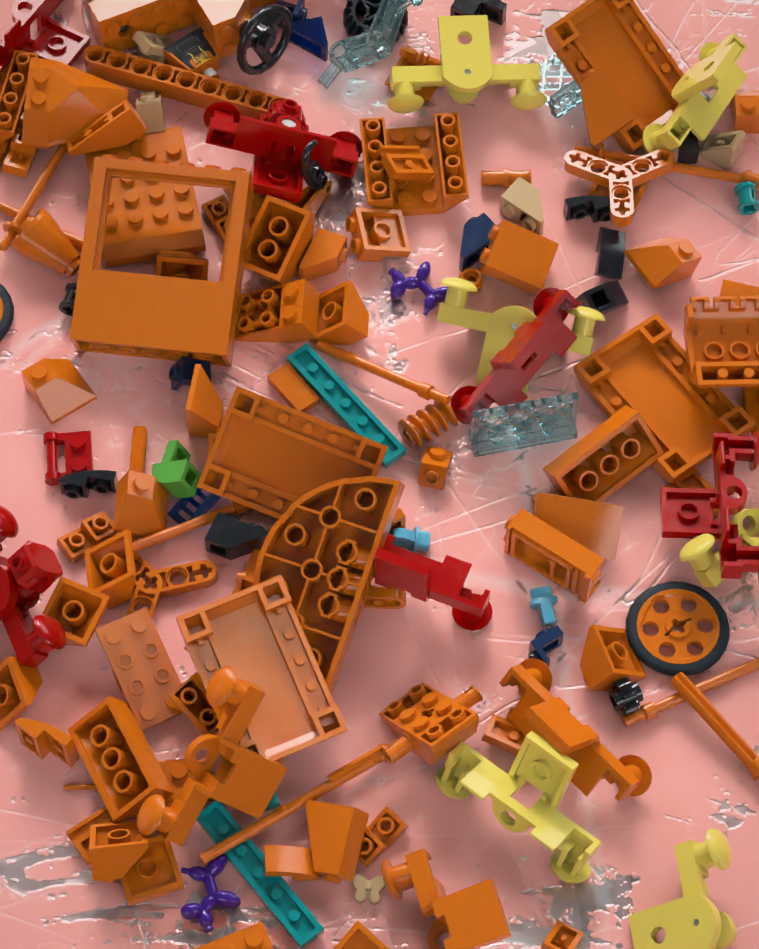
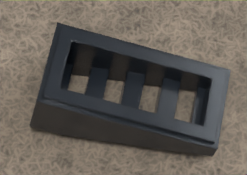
M691 131L679 146L678 163L696 164L698 160V139Z

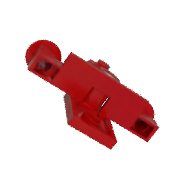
M292 99L275 101L266 113L260 114L259 120L240 115L239 110L228 102H215L207 107L203 116L204 123L208 128L205 143L253 154L251 177L254 184V193L270 195L284 200L300 203L303 189L301 156L304 148L311 140L318 141V145L314 146L310 160L318 161L326 172L353 178L358 158L362 153V142L352 132L339 131L331 136L309 132V125L306 124L302 106Z
M0 505L1 552L3 551L1 542L7 537H16L19 532L15 516L2 505ZM27 541L8 559L0 556V620L4 624L20 665L36 668L49 657L48 653L53 649L59 650L64 648L66 645V634L60 623L53 617L39 614L32 619L28 610L37 604L40 594H43L63 575L62 566L55 552L46 545Z

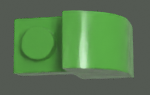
M178 440L168 441L162 462L152 465V475L157 478L158 483L170 496L174 498L194 497L201 473L190 462L191 454Z

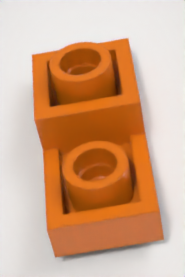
M223 194L202 204L201 209L215 232L224 242L229 202Z
M103 510L81 521L80 528L57 538L56 545L72 564L85 557L84 551L115 536L118 532L113 531L114 523Z
M386 806L371 824L366 827L358 860L365 867L371 865L403 834L409 825Z
M264 845L265 877L292 876V881L322 880V875L314 871L311 849L285 845Z

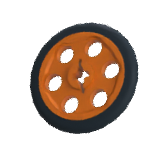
M671 581L646 589L634 600L626 617L625 632L634 654L646 666L668 676H675L680 672L686 676H691L710 669L720 660L729 642L730 625L721 604L709 592L690 583ZM684 601H691L695 604L696 609L692 612H687L681 608L680 604ZM658 602H662L668 606L669 610L664 614H660L654 610L653 606ZM706 621L712 625L713 629L705 633L698 629L697 624ZM646 625H653L657 628L658 633L655 636H647L642 629ZM673 625L676 627L683 626L682 633L678 630L673 632ZM697 644L701 647L702 653L691 655L687 651V646ZM662 646H670L674 650V655L664 657L660 654L659 649Z

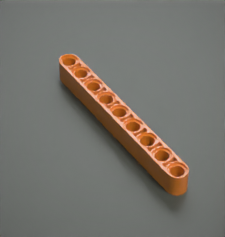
M100 45L87 47L83 54L86 72L91 75L140 91H155L156 94H161L162 97L207 109L208 106L215 102H228L239 110L240 115L259 120L260 114L266 113L275 101L286 99Z

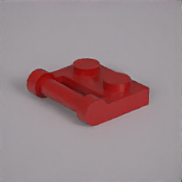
M49 431L43 434V443L46 445L47 473H45V483L47 485H59L60 477L67 474L93 470L91 431L68 433ZM58 445H65L66 472L64 473L58 472Z

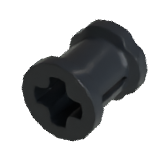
M74 282L67 283L65 298L59 304V310L68 316H73L76 295L74 291H76L77 283Z

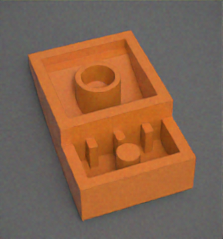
M537 492L534 516L600 557L611 560L616 559L624 506Z

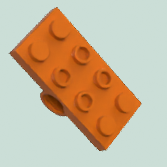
M147 607L95 629V633L112 668L117 685L142 732L183 714L168 697L181 685V681Z

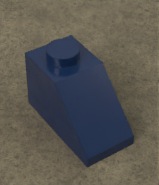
M485 213L478 217L470 218L464 225L459 260V270L461 272L478 263L484 248L489 247L491 240L488 239V235L495 223Z

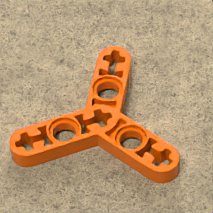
M667 149L656 150L622 165H617L578 150L569 151L564 157V169L566 172L609 188L610 220L614 225L620 227L628 226L633 222V187L667 174L674 168V154ZM638 168H645V169H647L648 171H646V172H637L636 169H638ZM602 169L604 171L601 173H595L592 170ZM618 194L626 195L627 198L619 199L615 196ZM619 209H624V215H620Z
M137 552L133 553L134 563H138L141 568L136 572L135 591L126 615L135 612V608L138 605L146 604L150 607L149 614L153 620L162 597L212 586L217 580L215 565L211 561L200 560L154 570ZM201 570L207 571V578H203ZM189 572H192L194 577V581L190 582ZM176 574H181L186 578L185 582L181 585H174L170 580ZM144 575H145V577H146V580H147L150 584H154V583L156 582V588H155V589H153V588H151V587H149V588L147 589V587H146V582H145V580L143 579Z

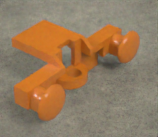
M529 658L508 670L499 684L502 687L517 685L521 691L519 695L522 697L508 716V719L525 736L534 731L552 744L563 756L567 755L579 765L571 782L586 797L602 779H605L609 784L616 783L620 789L614 797L617 801L628 796H640L649 789L652 783V772L644 759L630 754L622 756L618 760L600 742L599 735L588 724L583 726L569 712L571 708L560 697L555 698L549 692L552 687L553 677L546 663L540 659Z
M223 667L212 676L208 684L206 698L209 705L217 708L225 702L227 704L216 726L220 730L218 734L201 735L194 739L186 750L185 765L194 776L193 780L188 777L170 808L165 806L163 796L158 794L152 795L144 801L138 812L136 823L140 834L147 836L157 830L166 840L182 846L209 797L258 819L262 817L287 768L283 764L238 745L266 693L256 685L241 678L239 681L236 680L233 668ZM204 748L207 749L206 756L202 760L197 761V752ZM219 753L229 762L234 763L224 782L218 780L209 772Z
M424 848L405 855L406 862L394 867L388 859L383 860L381 864L383 880L394 899L402 900L403 891L415 887L422 914L427 917L435 913L437 919L430 927L428 942L431 949H480L512 936L495 882L491 878L447 895L444 885L433 876L428 861L432 857ZM442 934H449L450 938L443 940L445 948H439L438 938Z

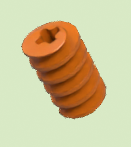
M434 401L433 405L428 404L425 406V409L417 410L416 414L408 415L407 420H399L398 430L406 445L413 449V442L421 447L423 445L422 437L430 442L432 440L431 432L439 437L441 435L439 427L448 432V422L456 427L458 426V421L449 404L446 406Z

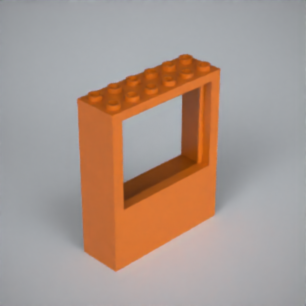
M104 154L102 157L94 158L69 338L77 351L178 361L182 356L210 362L211 365L232 366L254 195V184L250 172L240 167H233L231 170L221 169L217 165H206L205 168L195 167L193 163L180 162L179 165H175L161 159H156L154 162H145L142 158L129 157L128 160L118 159L117 156L111 154ZM112 178L231 189L219 282L100 270Z

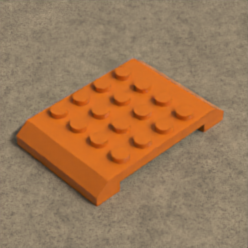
M587 0L545 29L549 45L578 87L580 82L583 81L581 78L583 74L592 68L595 72L601 68L630 109L635 119L613 134L619 146L629 153L643 144V132L648 125L658 123L664 126L679 105L671 96V93L684 73L633 0Z
M181 126L165 128V131L144 134L138 141H132L125 146L84 153L90 186L94 158L102 157L104 154L115 155L118 159L128 160L129 157L142 158L145 162H154L156 159H161L175 165H179L180 162H189ZM112 178L102 250L105 268L155 260L161 250L188 253L206 251L194 185Z
M655 313L575 364L573 371L580 385L609 418L625 405L641 414L665 453L650 465L664 480L674 483L713 457L712 442L714 433H733V436H745L755 429L756 422L740 405L735 407L718 387H696L689 378L685 350L672 337L673 331Z
M236 386L197 487L280 519L295 501L319 486L343 478L377 476L388 446Z
M281 575L176 617L181 636L205 693H207V687L212 676L223 667L233 668L236 680L239 681L241 678L256 685L266 693L238 745L274 761L281 760L348 731L339 707L334 703L291 603L292 599ZM227 702L217 708L212 707L218 722L224 713L223 709Z

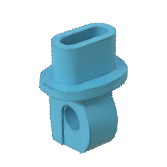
M415 526L413 531L406 528H394L389 533L395 536L392 545L407 548L408 551L414 553L416 551H429L431 532L421 531L419 526Z
M550 586L530 590V608L539 610L543 627L553 626L556 620L552 605L557 603V596L552 594Z

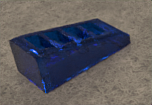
M197 488L195 496L198 495L204 500L202 504L198 503L194 497L180 498L167 515L180 524L187 521L178 514L181 510L190 516V520L206 514L222 497L213 493L206 496L201 491V488ZM189 502L197 508L195 512L186 506Z

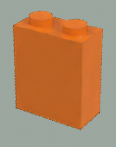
M503 219L497 226L493 225L489 232L488 239L491 242L488 248H484L480 256L479 262L482 263L480 272L535 296L543 289L559 243Z

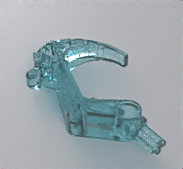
M382 0L369 31L367 29L360 35L337 41L330 47L329 61L331 63L318 78V83L328 89L341 71L348 73L388 57L392 51L405 9L412 4L415 7L420 6L423 0Z

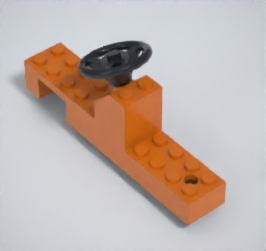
M96 0L88 3L95 39L100 46L123 51L138 45L132 39L137 31L166 35L196 24L198 28L202 27L218 52L219 60L237 53L236 60L241 71L247 75H259L272 68L283 55L293 32L291 12L282 4L267 5L251 17L252 9L276 0ZM283 20V32L280 41L271 54L270 49L275 44L277 37L275 28ZM252 47L262 61L260 64L254 66L248 64L246 59L248 48Z

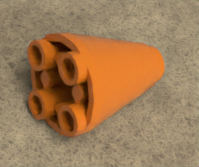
M42 208L33 219L29 216L23 221L20 229L23 231L11 241L10 247L16 252L63 275L67 274L69 277H72L79 271V253L49 212Z

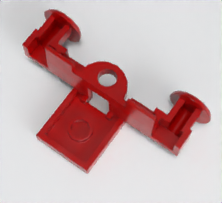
M17 0L12 6V21L14 24L4 34V41L2 42V39H0V73L11 62L14 50L38 53L39 58L57 60L69 66L75 63L90 45V37L49 18L64 0ZM21 9H29V10H31V11H29V12H21V11H19V10H21ZM37 19V31L41 34L36 40H33L30 35V25Z
M549 287L536 295L533 302V311L536 318L533 322H523L516 330L515 336L503 350H500L490 361L493 369L478 387L464 386L453 394L450 406L456 415L457 421L467 425L481 423L492 403H496L510 417L514 415L528 398L522 391L525 385L553 352L562 357L578 338L563 323L568 315L567 310L578 308L580 305L567 290Z
M754 431L751 432L750 436H733V433H714L712 456L715 489L661 487L659 495L662 538L693 539L702 534H711L719 543L721 579H741L742 572L758 573L759 580V546H742L741 537L738 534V524H730L729 517L742 511L746 505L748 495L746 485L734 476L735 461L749 462L750 471L757 469L759 464V437ZM734 492L740 495V497L736 499L731 498L729 496L733 495ZM713 508L719 509L717 520H713Z
M388 534L384 548H378L374 557L375 574L373 578H375V584L389 589L393 586L411 593V597L424 602L432 599L451 606L454 621L465 630L475 631L487 626L492 619L493 613L489 602L490 590L485 589L484 593L480 595L472 593V590L464 587L472 567L471 563L446 555L443 563L392 545L395 536Z

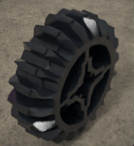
M352 0L347 1L346 8L343 11V26L346 29V33L348 36H352L353 42L359 41L361 47L365 44H369L370 49L373 45H378L380 49L383 44L391 46L392 41L398 42L400 36H404L405 29L408 26V11L405 8L404 1ZM360 15L363 17L362 21L357 19ZM390 15L394 18L392 21L388 19Z

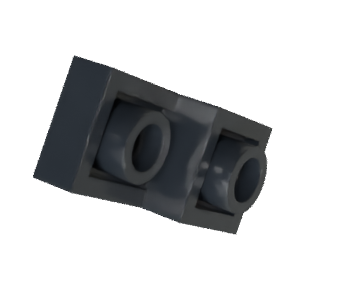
M577 196L566 198L563 209L564 217L568 221L572 219L579 220L590 215L593 223L610 221L609 197Z
M600 227L596 246L598 257L595 276L618 281L622 279L625 257V232Z
M110 470L80 471L67 474L59 479L61 494L73 499L80 497L88 498L90 489L98 493H116L118 482L116 471Z

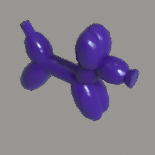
M428 261L423 262L419 266L416 277L406 278L402 272L396 271L394 267L388 272L394 282L390 289V297L397 300L405 294L406 289L419 288L426 296L424 300L425 310L423 312L425 316H428L429 311L433 310L437 303L445 302L448 286L433 289L427 283L431 273V266Z
M225 854L211 860L205 868L201 866L181 868V873L188 874L194 880L203 881L207 896L202 899L201 903H187L180 910L183 918L187 920L198 919L200 926L204 928V933L214 930L211 926L213 917L210 911L215 908L216 904L225 908H235L241 904L240 898L235 893L223 890L218 891L214 879L226 867L227 857Z

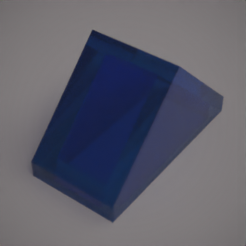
M322 16L294 20L293 32L289 42L326 62L328 60V41Z

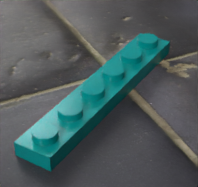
M308 343L286 357L287 363L296 370L351 432L388 446L382 462L385 469L406 455V448Z
M217 800L202 810L196 820L215 844L242 830L227 809ZM250 838L223 853L300 949H303L324 933L322 925L281 876L265 877L263 853Z

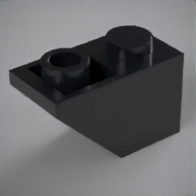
M618 280L604 282L583 292L576 298L580 303L579 306L595 309L603 315L629 303Z
M218 512L205 537L206 551L228 560H233L252 553L254 548L261 550L268 531L259 524H248L241 521L235 515H225Z

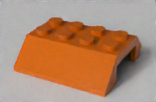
M735 296L713 297V306H710L709 297H690V304L684 307L683 335L689 378L697 388L759 386V296H739L738 306H735Z

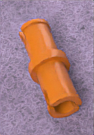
M504 168V171L481 170V187L504 186V188H509L518 177L532 184L531 170H509V168Z

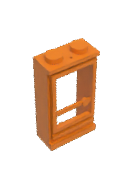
M521 508L516 516L511 515L504 527L506 529V534L503 538V541H505L504 553L508 555L510 552L511 556L568 591L570 589L573 595L576 593L580 595V600L586 603L601 584V581L598 580L601 572L598 570L605 559Z

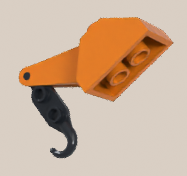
M311 140L304 148L301 156V176H304V181L308 186L302 190L300 203L289 200L285 202L266 195L248 234L245 271L277 284L287 283L299 272V266L312 242L315 215L332 188V181L327 180L328 177L325 175V171L319 162L313 159L310 160L311 152L314 146L318 145V141Z

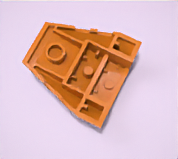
M31 57L21 146L49 149L54 148L55 145L66 143L67 140L127 99L128 89L57 60Z

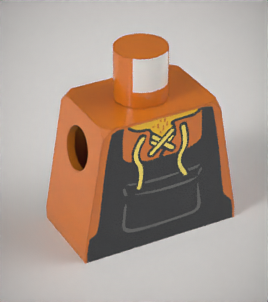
M202 27L197 28L163 49L165 64L220 79V75L217 73L220 69L218 52Z

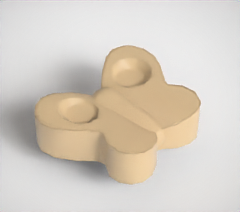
M355 874L352 882L356 890L355 901L363 903L365 900H368L371 904L377 905L380 902L379 894L386 886L383 877L378 876L369 881L364 876Z

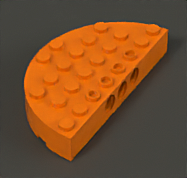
M364 476L343 478L319 486L295 501L282 517L275 522L259 552L253 586L278 575L282 576L292 599V606L331 696L334 693L375 574V554L378 548H384L405 488L401 481L384 477Z

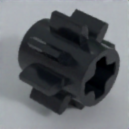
M626 678L614 682L613 691L609 692V698L616 711H625L626 715L639 710L638 706H640L639 702L643 701V694L637 682H628Z

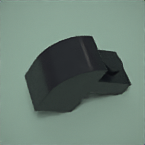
M455 0L451 5L450 16L487 15L489 21L502 26L506 20L507 3L501 0Z

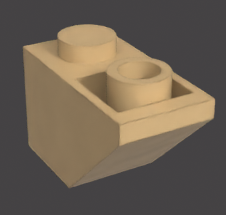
M155 91L141 93V97H137L135 106L136 111L144 120L147 128L144 134L165 131L166 124L162 95L156 94Z
M518 177L501 195L500 211L507 218L520 223L523 228L542 235L544 214L540 190L521 177Z

